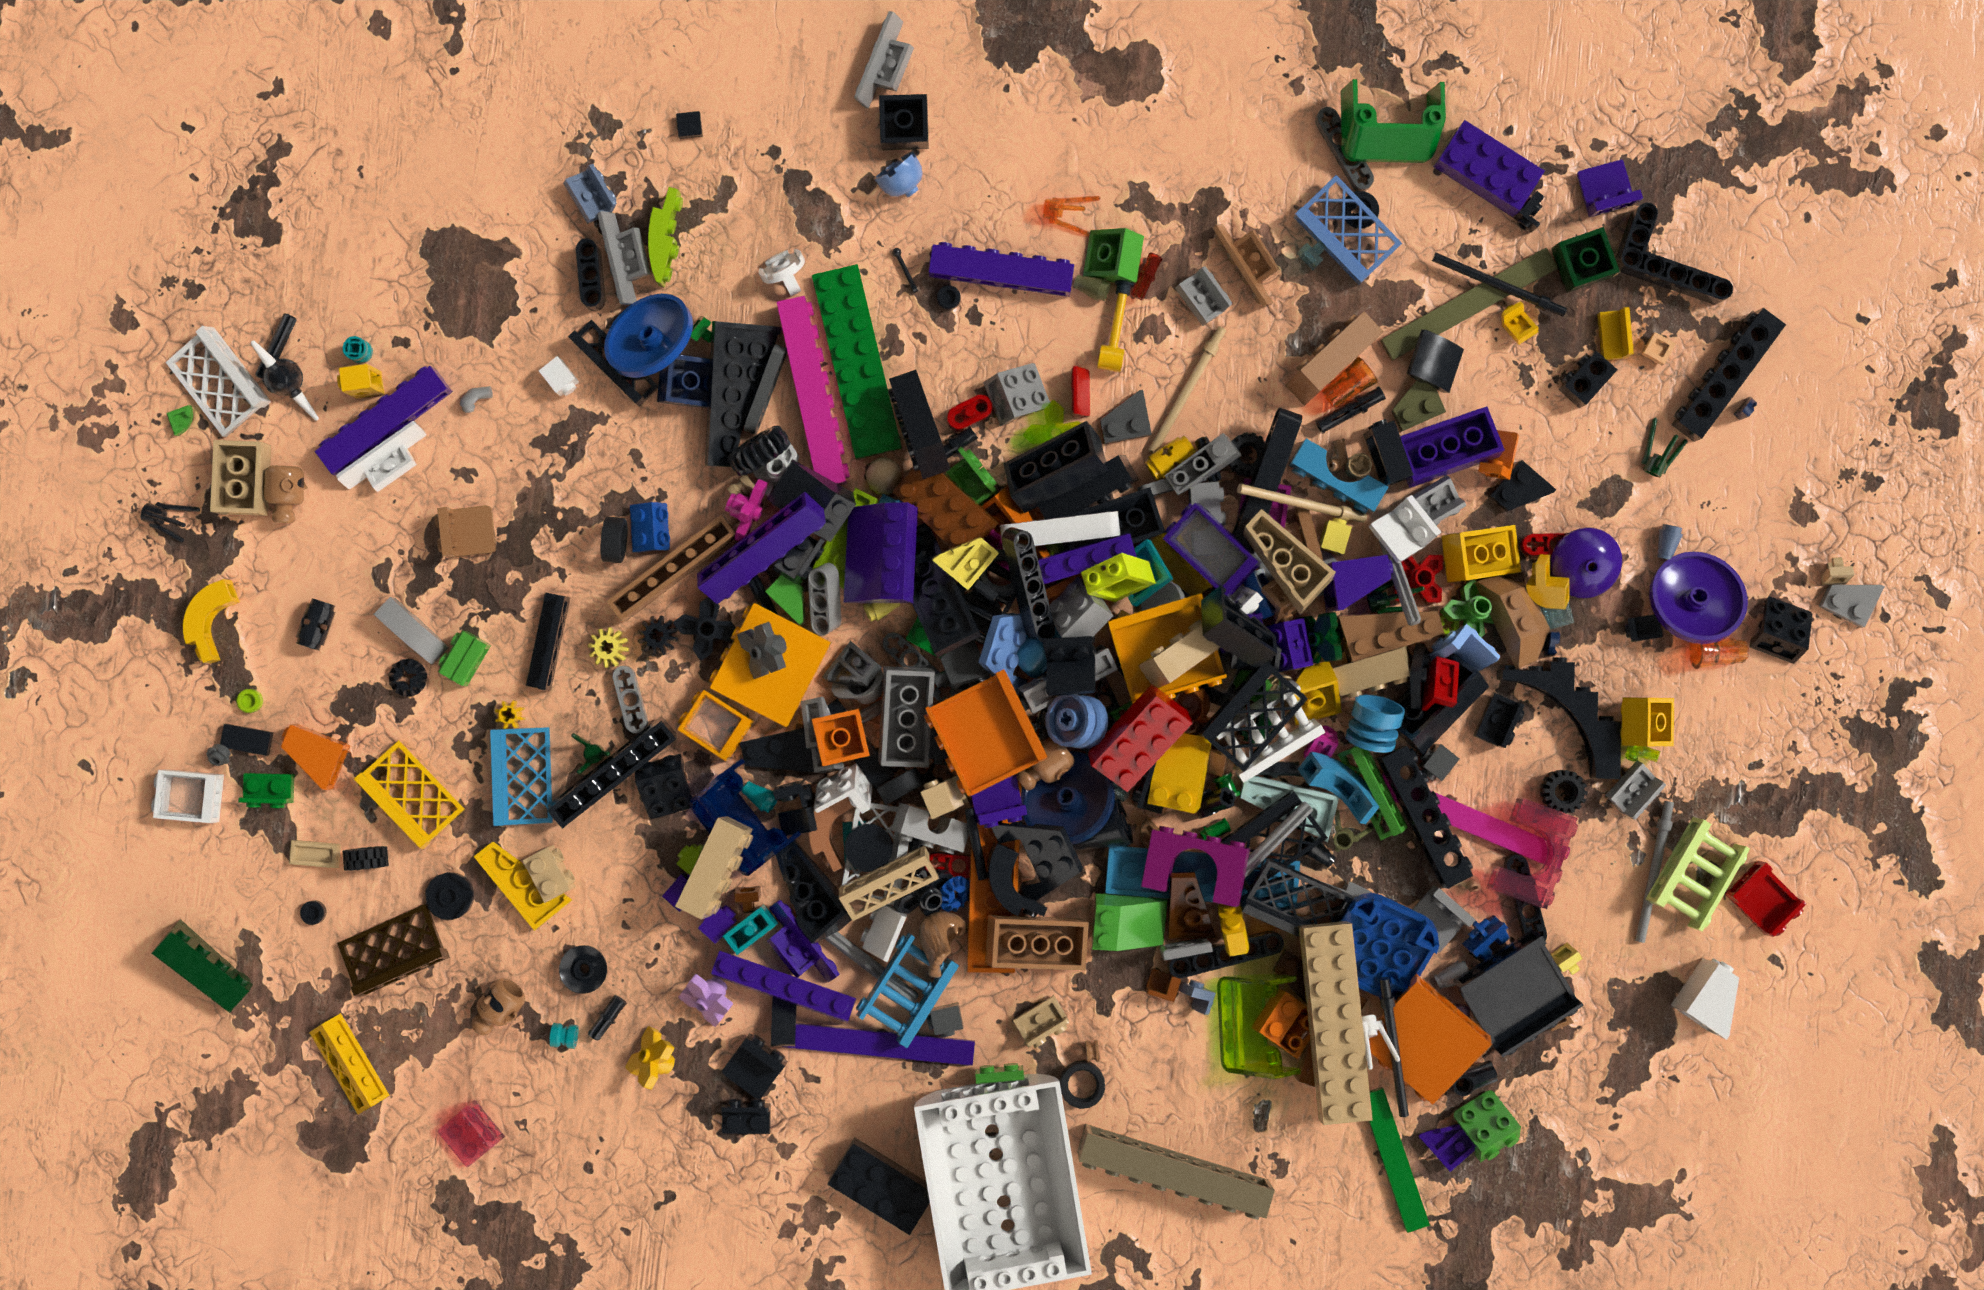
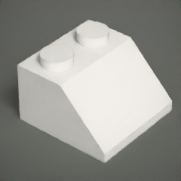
M889 904L873 911L870 919L874 920L871 928H865L860 940L864 942L862 949L888 962L908 913L898 912L894 906Z

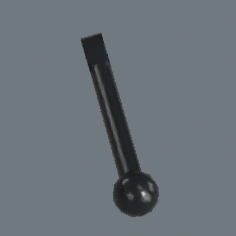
M894 248L892 254L897 257L913 293L918 292L902 259L901 249Z

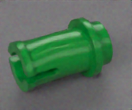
M1222 818V820L1208 827L1203 826L1199 833L1202 839H1206L1207 835L1220 837L1232 830L1226 819Z

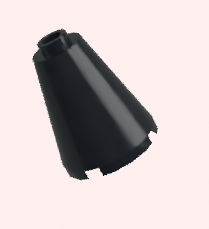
M1119 799L1115 800L1112 813L1103 828L1086 841L1073 844L1075 850L1121 847L1133 844L1132 829L1130 824H1127L1125 818L1127 814Z

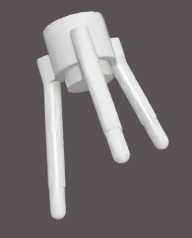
M1375 1015L1362 1016L1368 1069L1372 1070L1373 1068L1369 1038L1377 1036L1378 1030L1391 1054L1399 1062L1400 1058L1384 1029L1382 1020L1377 1021Z

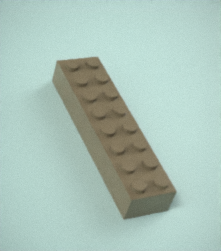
M1085 1124L1077 1150L1079 1162H1082V1166L1096 1170V1167L1105 1169V1173L1115 1177H1119L1122 1174L1128 1176L1130 1181L1142 1184L1145 1181L1151 1183L1152 1187L1157 1190L1166 1191V1188L1171 1189L1180 1197L1189 1198V1196L1199 1198L1198 1201L1203 1204L1222 1205L1221 1208L1233 1213L1236 1210L1243 1211L1245 1216L1259 1220V1217L1267 1218L1275 1192L1268 1179Z

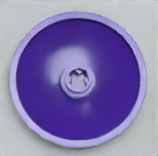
M1684 552L1673 556L1656 571L1650 584V604L1656 618L1667 631L1687 642L1709 644L1721 641L1731 635L1741 625L1747 612L1748 597L1742 579L1728 563L1708 553Z

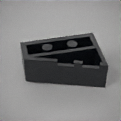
M1220 585L1201 600L1202 634L1208 641H1212L1226 652H1230L1240 658L1244 663H1248L1258 669L1277 654L1276 636L1255 616L1250 618L1241 610L1243 605L1238 600L1234 603L1224 594L1226 589Z

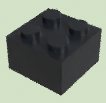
M927 94L879 95L880 143L882 150L929 149Z

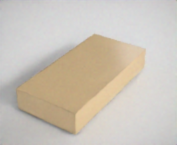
M291 840L289 864L339 868L341 844Z

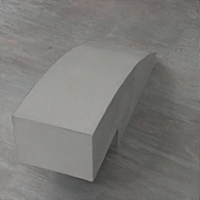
M389 597L374 613L385 626L431 665L449 648L428 626L394 597Z
M824 697L801 701L806 748L812 751L814 773H829L844 768L843 762L822 767L811 719L831 715Z

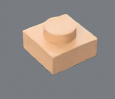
M1654 332L1641 355L1662 366L1666 363L1676 343Z

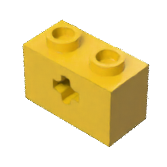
M369 364L339 368L340 375H337V384L339 389H342V392L356 399L385 395L382 372Z

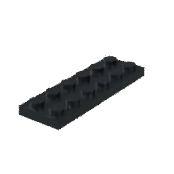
M926 523L917 526L912 604L937 658L980 637L981 634L956 580L931 560L934 556L941 554L942 551L932 529Z

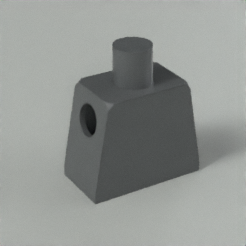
M974 640L942 656L941 661L945 670L934 676L938 689L951 684L955 693L958 694L991 678L989 673L978 663L981 654Z

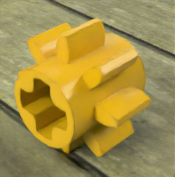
M513 700L510 706L506 701H502L503 707L495 709V712L499 713V718L495 721L503 722V729H508L510 724L514 728H519L517 722L526 719L522 716V711L525 708L516 707V700ZM511 711L512 714H515L514 718L509 719L506 712Z

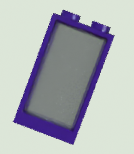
M1189 504L1181 512L1183 517L1177 523L1174 521L1165 530L1167 534L1163 539L1215 588L1222 585L1226 589L1224 594L1230 598L1259 567L1262 561L1201 504Z

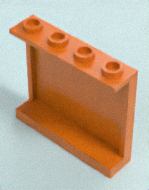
M1004 669L979 684L932 707L925 708L928 713L924 715L930 729L935 728L938 734L935 740L940 750H946L949 758L945 759L951 772L956 771L959 780L956 781L960 792L962 794L966 793L968 797L1048 759Z
M1418 974L1413 976L1410 980V986L1395 1001L1393 1009L1405 1086L1410 1085L1421 1100H1427L1433 1105L1492 1045L1491 1036ZM1383 1013L1377 1021L1382 1020L1387 1033L1385 1015ZM1378 1030L1377 1036L1369 1038L1371 1053L1378 1058L1379 1064L1384 1069L1392 1070L1390 1050Z

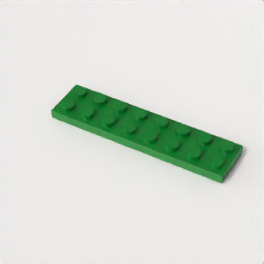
M858 264L813 274L812 279L855 459L858 460L902 449Z

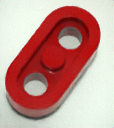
M976 395L954 406L947 415L949 425L955 430H964L968 426L986 419L992 412V402L985 395ZM978 404H983L985 406V410L982 412H978L976 410V406ZM962 415L964 420L958 423L955 421V417Z

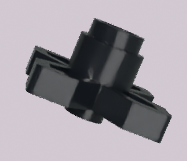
M709 597L699 603V618L683 614L673 622L680 634L696 635L692 650L700 660L713 653V638L730 641L736 629L731 621H716L720 605L716 604ZM708 623L710 630L703 632L701 629L702 624Z
M921 867L916 870L914 876L925 878L927 873ZM935 870L939 879L895 900L894 908L898 912L909 914L919 906L925 916L939 912L942 904L940 889L949 879L953 878V875L948 870Z

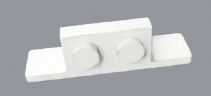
M410 422L336 474L337 479L348 489H351L365 478H368L372 487L379 492L417 465L408 448L426 436L425 431L416 422Z

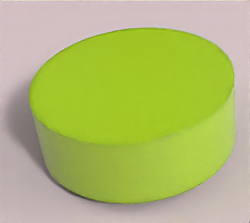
M245 689L237 696V706L245 713L257 712L263 705V697L255 689Z

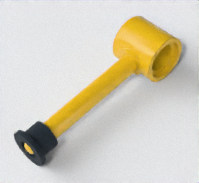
M1125 280L1115 281V285H1117V301L1109 345H1101L1097 364L1098 369L1119 373L1121 372L1125 349L1118 347L1126 299L1130 295L1131 288L1134 287L1132 282Z

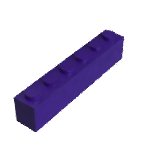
M939 242L938 245L933 244L929 277L1070 297L1074 264H1070V261L1067 259L1049 261L1046 260V257L1040 255H1033L1032 258H1027L1018 252H1009V255L999 254L1000 251L996 249L978 251L976 247L963 245L962 248L952 247L953 244L947 242Z
M432 366L422 367L410 381L400 383L394 393L381 397L376 402L377 405L371 410L366 409L357 416L358 419L342 426L336 436L323 440L319 444V448L315 450V453L329 472L336 476L344 468L351 465L404 426L415 421L453 391Z
M806 492L802 493L698 572V589L716 604H719L724 599H728L734 591L741 586L747 585L754 576L764 572L777 559L783 558L790 549L800 545L814 531H819L826 523L824 509Z
M720 950L711 972L714 977L846 1023L849 1021L856 1001L854 997Z

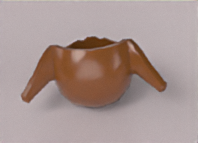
M1198 686V691L1185 694L1184 690L1175 693L1176 697L1172 699L1188 711L1192 723L1206 724L1211 719L1207 717L1211 707L1210 698L1203 687Z

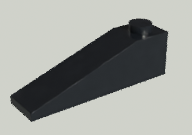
M792 839L776 854L783 880L787 883L790 893L789 898L796 911L798 926L811 944H815L840 931L852 919L839 899L838 888L796 840Z

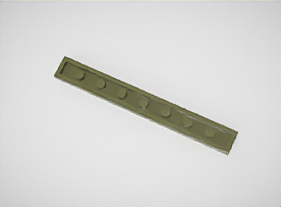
M1546 247L1494 277L1522 289L1556 270L1558 267ZM1481 283L1381 339L1380 342L1391 361L1416 347L1421 329L1440 335L1508 297L1510 294Z

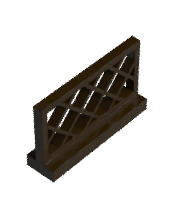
M427 904L337 943L353 984L351 987L354 996L363 997L450 958L447 949L442 945ZM423 912L426 919L422 929L411 925L415 915ZM396 923L405 925L400 938L390 935L391 929ZM409 928L420 931L415 944L405 941ZM376 932L383 935L378 948L368 944L371 935ZM425 934L432 936L435 946L429 949L420 947ZM388 937L399 941L393 954L383 950ZM354 942L361 945L356 958L349 955L346 947ZM403 943L414 947L410 957L407 959L398 957ZM366 947L377 951L371 964L361 960ZM381 953L392 957L388 967L384 969L376 966ZM359 963L370 967L366 977L358 980L356 975Z

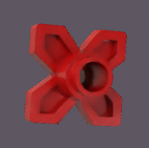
M1412 555L1403 560L1401 563L1410 589L1424 586L1425 590L1418 592V594L1425 603L1442 602V588L1434 580L1435 575L1443 570V556L1426 555L1419 565ZM1394 586V587H1393V594H1396L1397 592H1396V589H1395V586Z

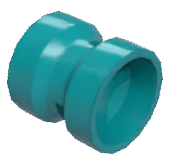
M352 336L343 343V353L354 362L362 364L372 358L373 348L370 343L362 338Z
M553 1023L550 1032V1047L558 1048L562 1044L568 1049H575L578 1042L579 1026L570 1024L563 1027L561 1023Z

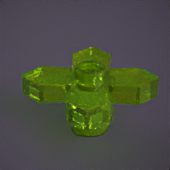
M1052 400L1044 409L1046 424H1031L1023 433V436L1033 445L1041 444L1054 438L1052 436L1053 429H1059L1061 434L1081 423L1079 421L1064 423V408L1055 400Z

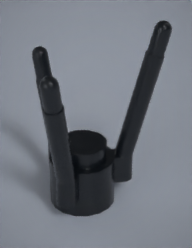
M157 502L155 505L146 503L143 506L140 514L142 521L149 523L150 527L160 530L181 543L184 542L182 537L160 524L167 522L180 527H185L186 524L167 517L165 509L200 511L199 507L170 505Z

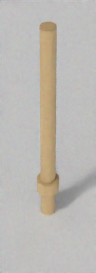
M1218 326L1210 342L1207 341L1203 347L1202 356L1148 449L1150 452L1154 453L1159 450L1211 357H1215L1218 352V345L1226 333L1224 328Z
M1239 484L1237 492L1240 494L1333 515L1345 521L1354 520L1364 523L1367 519L1366 514L1353 511L1350 507L1342 505L1336 507L1244 484Z

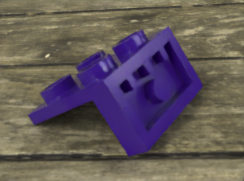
M1622 159L1577 172V178L1589 218L1634 206L1643 199L1641 189L1632 192Z
M1304 618L1266 626L1276 636V643L1282 649L1278 672L1314 665Z

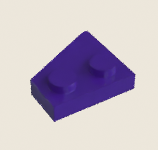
M1459 1124L1418 1134L1420 1139L1449 1172L1475 1151V1145Z

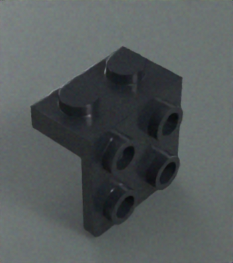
M681 754L668 755L652 762L648 761L635 771V783L649 818L655 819L694 807L695 802L684 775V760Z
M749 1033L722 1072L724 1076L754 1098L760 1099L784 1069L788 1061L780 1051L772 1050L765 1045L766 1042L761 1037L755 1034L753 1036Z

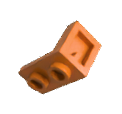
M1497 430L1505 450L1500 457L1489 460L1488 463L1480 462L1478 472L1486 477L1510 480L1519 434Z

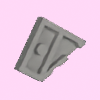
M1829 585L1818 607L1863 628L1866 626L1885 586Z

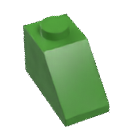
M780 575L765 592L802 626L805 623L804 588L800 585L803 581L800 579L796 585Z

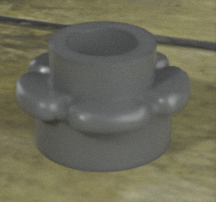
M214 744L208 748L206 755L211 764L216 766L228 764L231 753L227 747L221 744Z

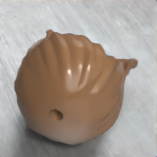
M946 911L934 912L926 916L920 925L919 940L930 964L928 974L931 977H941L940 965L951 953V942L954 939H959L965 933L966 926L964 920L954 913Z

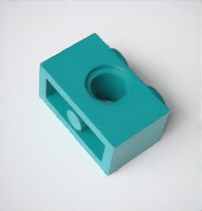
M763 904L724 934L723 937L736 955H738L774 928L778 922L765 904Z

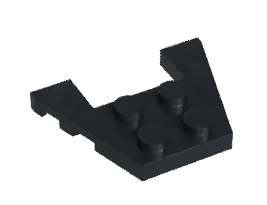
M998 821V826L991 827L999 844L1020 839L1038 876V879L1024 881L1021 884L1020 888L1025 897L1037 901L1079 874L1083 869L1064 826L1045 824L1029 826L1022 825L1021 822L1008 824Z

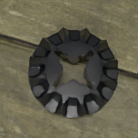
M1365 191L1353 192L1378 218L1379 204L1376 198ZM1345 203V216H1359L1358 213H1351L1357 208L1355 203ZM1345 220L1346 224L1354 229L1358 228V220ZM1362 220L1361 228L1365 229L1374 222L1372 220Z
M413 659L398 661L392 665V669L388 674L389 685L395 693L403 697L419 694L427 683V673L424 666ZM405 671L407 674H416L410 679V685L407 682L399 681L404 677Z

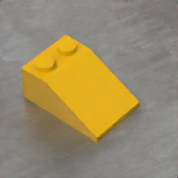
M1515 525L1441 535L1447 582L1466 581L1521 572Z
M1184 732L1161 756L1154 768L1148 804L1194 814L1200 809L1211 743L1203 736Z

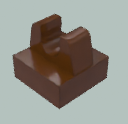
M761 886L736 888L734 893L735 903H742L743 913L753 912V909H755L754 902H759L761 898Z

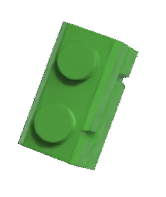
M462 630L461 633L457 632L452 638L450 645L453 647L449 654L445 653L438 663L441 667L438 672L461 686H468L490 649L491 644L468 631Z

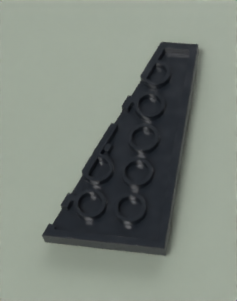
M712 321L705 466L731 467L728 456L739 446L741 433L782 327Z

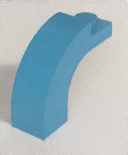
M1310 752L1299 766L1298 770L1309 786L1324 788L1338 796L1347 805L1359 823L1366 824L1378 810L1379 805L1371 796L1372 793L1366 781L1340 761L1324 754Z

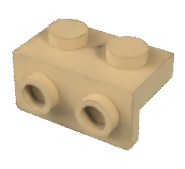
M554 845L522 860L544 903L575 888V877L569 869H566L563 863L564 856Z
M1052 995L1013 1019V1022L1025 1040L1027 1047L1029 1048L1033 1045L1036 1048L1047 1041L1046 1037L1050 1034L1058 1035L1065 1031L1069 1019L1055 996Z

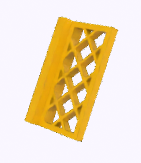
M399 740L363 773H359L354 778L363 790L420 849L427 847L432 839L465 810ZM398 748L405 753V764H391L392 754ZM388 758V763L382 764ZM377 767H387V781H377L371 773ZM391 767H405L404 781H390ZM408 767L419 768L422 771L421 781H408ZM425 775H426L432 782L425 781ZM381 784H386V790L382 787ZM390 784H404L403 798H393L390 795ZM407 784H421V797L407 798ZM425 785H435L438 788V799L424 798ZM442 793H443L448 799H441ZM397 801H403V807ZM407 801H420V815H409L406 812ZM424 801L438 802L437 815H423ZM441 802H452L457 807V810L450 816H441ZM413 818H419V824ZM423 818H437L436 829L428 835L423 829ZM440 819H446L440 824Z

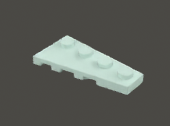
M1254 776L1242 784L1240 798L1263 810L1291 790H1294L1302 802L1305 801L1312 807L1311 815L1328 837L1324 841L1328 842L1339 801L1338 796L1259 776ZM1286 814L1281 819L1285 820ZM1306 817V824H1312ZM1305 827L1304 831L1320 837L1315 828Z

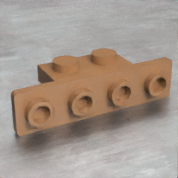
M1216 224L1213 227L1215 231L1214 237L1220 245L1225 246L1228 251L1227 257L1233 265H1237L1241 271L1239 275L1246 285H1250L1253 290L1252 296L1259 305L1262 304L1263 307L1271 305L1273 301L1261 283L1280 269L1256 231L1251 230L1234 242L1223 224Z

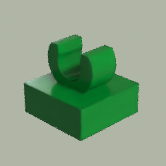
M700 316L693 325L690 338L698 341L702 337L706 342L711 343L712 332L707 329L711 322L704 316Z

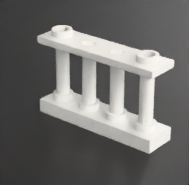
M1291 679L1289 681L1299 691L1301 690L1300 686L1294 680ZM1283 684V690H1288L1289 688ZM1293 692L1283 693L1284 700L1286 699L1289 706H1294L1298 700ZM1280 693L1266 695L1267 708H1274L1273 706L1280 703ZM1263 697L1252 703L1250 709H1263ZM1300 707L1294 714L1299 722L1297 729L1287 732L1284 726L1278 733V740L1271 745H1267L1245 772L1237 766L1232 769L1236 776L1244 783L1324 734L1325 731L1322 725L1314 718L1308 720L1303 709ZM1267 711L1272 725H1277L1281 721L1277 712ZM1264 712L1250 713L1251 727L1256 726L1253 719ZM1238 713L1233 718L1234 728L1241 727L1244 724L1247 727V713ZM1259 729L1251 730L1254 742L1262 743L1264 738ZM1231 731L1221 732L1217 739L1220 740L1224 737L1228 745H1231ZM1235 738V745H1239L1237 739ZM1235 748L1236 759L1244 764L1249 757H1246L1242 748Z

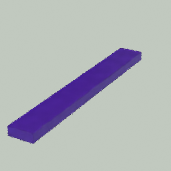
M796 1023L795 1046L782 1047L973 1066L975 1040L915 1035L908 1048L896 1041L898 1036L894 1032Z

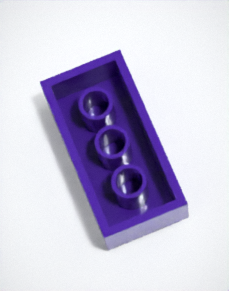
M1466 120L1458 127L1433 166L1511 217H1514L1521 210L1545 172L1542 168Z
M1487 406L1400 436L1413 472V476L1406 479L1409 488L1478 465L1480 462L1484 463L1498 458L1505 450Z

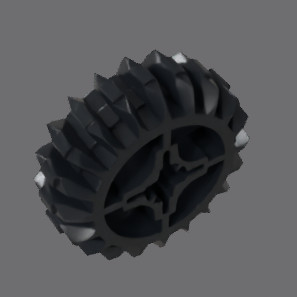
M780 426L767 428L748 439L729 454L728 461L730 466L738 476L747 475L758 470L787 450L790 445L788 435Z

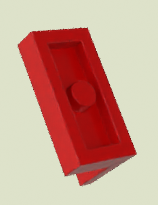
M1436 656L1429 664V668H1427V681L1424 682L1422 710L1427 711L1434 703L1451 708L1457 704L1459 662Z

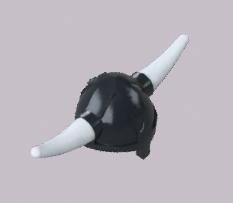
M251 341L252 347L265 365L262 371V381L267 390L280 396L289 395L317 421L319 417L300 389L303 382V373L299 365L286 358L274 359L256 341Z

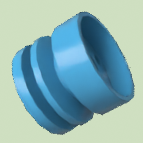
M1359 695L1355 697L1352 709V716L1354 718L1349 720L1346 739L1353 745L1368 751L1392 752L1395 749L1396 739L1398 738V731L1396 729L1401 727L1405 709L1395 701L1376 695Z

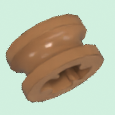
M1094 1040L1093 1043L1085 1041L1087 1063L1093 1059L1099 1062L1098 1041Z

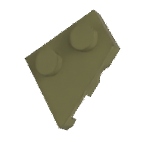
M1418 381L1410 387L1403 398L1392 409L1401 432L1446 412L1436 388L1428 383H1420Z

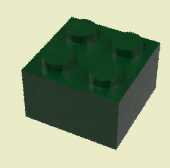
M1604 227L1561 241L1551 248L1567 293L1612 278L1620 272Z

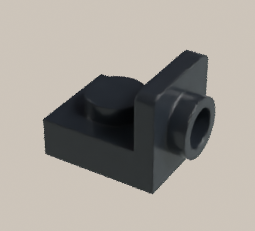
M1539 191L1535 192L1513 217L1517 221V225L1525 231L1533 232L1540 225L1533 218L1542 208L1540 202L1545 197Z

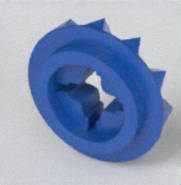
M953 877L941 887L942 904L940 907L945 911L950 912L952 910L957 912L959 907L964 908V903L969 901L970 887L969 881L965 877ZM954 890H955L956 892H958V893H957V894H958V897H957V898H955Z

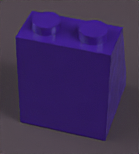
M1388 555L1328 563L1327 565L1336 573L1332 581L1324 588L1326 613L1344 610L1390 580L1393 573V564L1388 559Z

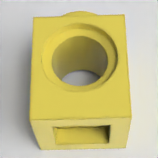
M1333 518L1332 521L1328 520L1325 522L1319 542L1320 550L1338 556L1344 555L1352 529L1351 526L1346 525L1347 521Z

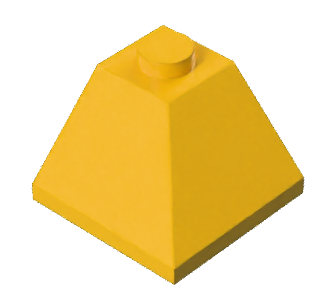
M1322 662L1306 667L1296 680V683L1301 688L1300 692L1308 698L1301 706L1308 720L1313 718L1317 720L1342 713L1338 679L1330 662ZM1294 715V722L1296 725H1299V722Z

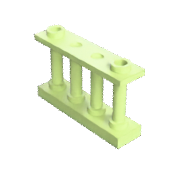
M1692 817L1645 900L1663 908L1667 903L1691 918L1687 926L1703 932L1704 928L1710 924L1712 914L1739 867L1745 863L1750 848L1739 844H1734L1731 848L1709 834L1708 830L1712 824L1704 819ZM1704 841L1727 856L1721 868H1718L1697 854V849L1701 842ZM1690 862L1715 876L1709 889L1685 875V870ZM1678 883L1683 884L1703 897L1697 910L1673 896V891Z

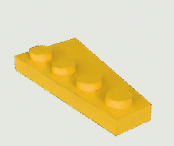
M491 842L474 856L534 931L573 901L563 893L544 903L525 865L495 842Z

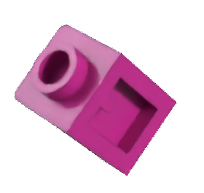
M1322 726L1325 733L1309 742L1303 752L1304 758L1310 752L1331 757L1339 744L1337 732L1329 726Z

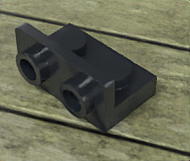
M810 536L806 537L800 545L794 546L783 558L778 559L773 570L796 585L801 578L806 580L813 569L809 566L813 559L818 561L825 550L821 547L825 540L820 538L817 541Z
M805 779L777 786L773 790L775 800L781 799L782 802L794 800L799 794L802 808L807 807L813 798L811 785L806 784Z
M728 1099L727 1103L722 1104L723 1134H770L771 1103H765L763 1099L751 1100V1103H741L740 1099Z

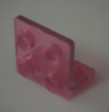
M476 1100L468 1104L438 1130L439 1135L466 1167L472 1165L505 1137Z

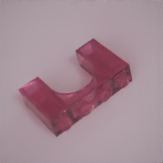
M1517 798L1509 821L1538 832L1546 842L1547 859L1542 868L1531 875H1522L1503 867L1493 866L1486 889L1538 908L1547 909L1553 903L1555 892H1553L1555 884L1562 877L1563 871L1561 866L1563 860H1566L1569 856L1570 847L1568 845L1571 837L1573 838L1577 832L1578 824L1576 822L1578 818L1524 798Z

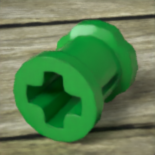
M1232 772L1212 779V782L1216 783L1218 789L1228 787L1234 791L1236 797L1241 794L1240 791L1236 790L1231 778L1233 776Z

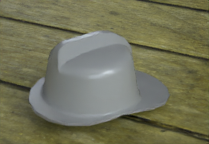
M880 669L868 686L833 683L832 692L834 696L840 699H856L862 704H870L879 697H882L883 672Z

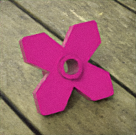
M758 479L750 498L740 493L737 495L732 493L730 495L725 511L740 521L734 540L739 542L746 537L751 530L753 522L759 520L763 511L762 499L767 489V482Z

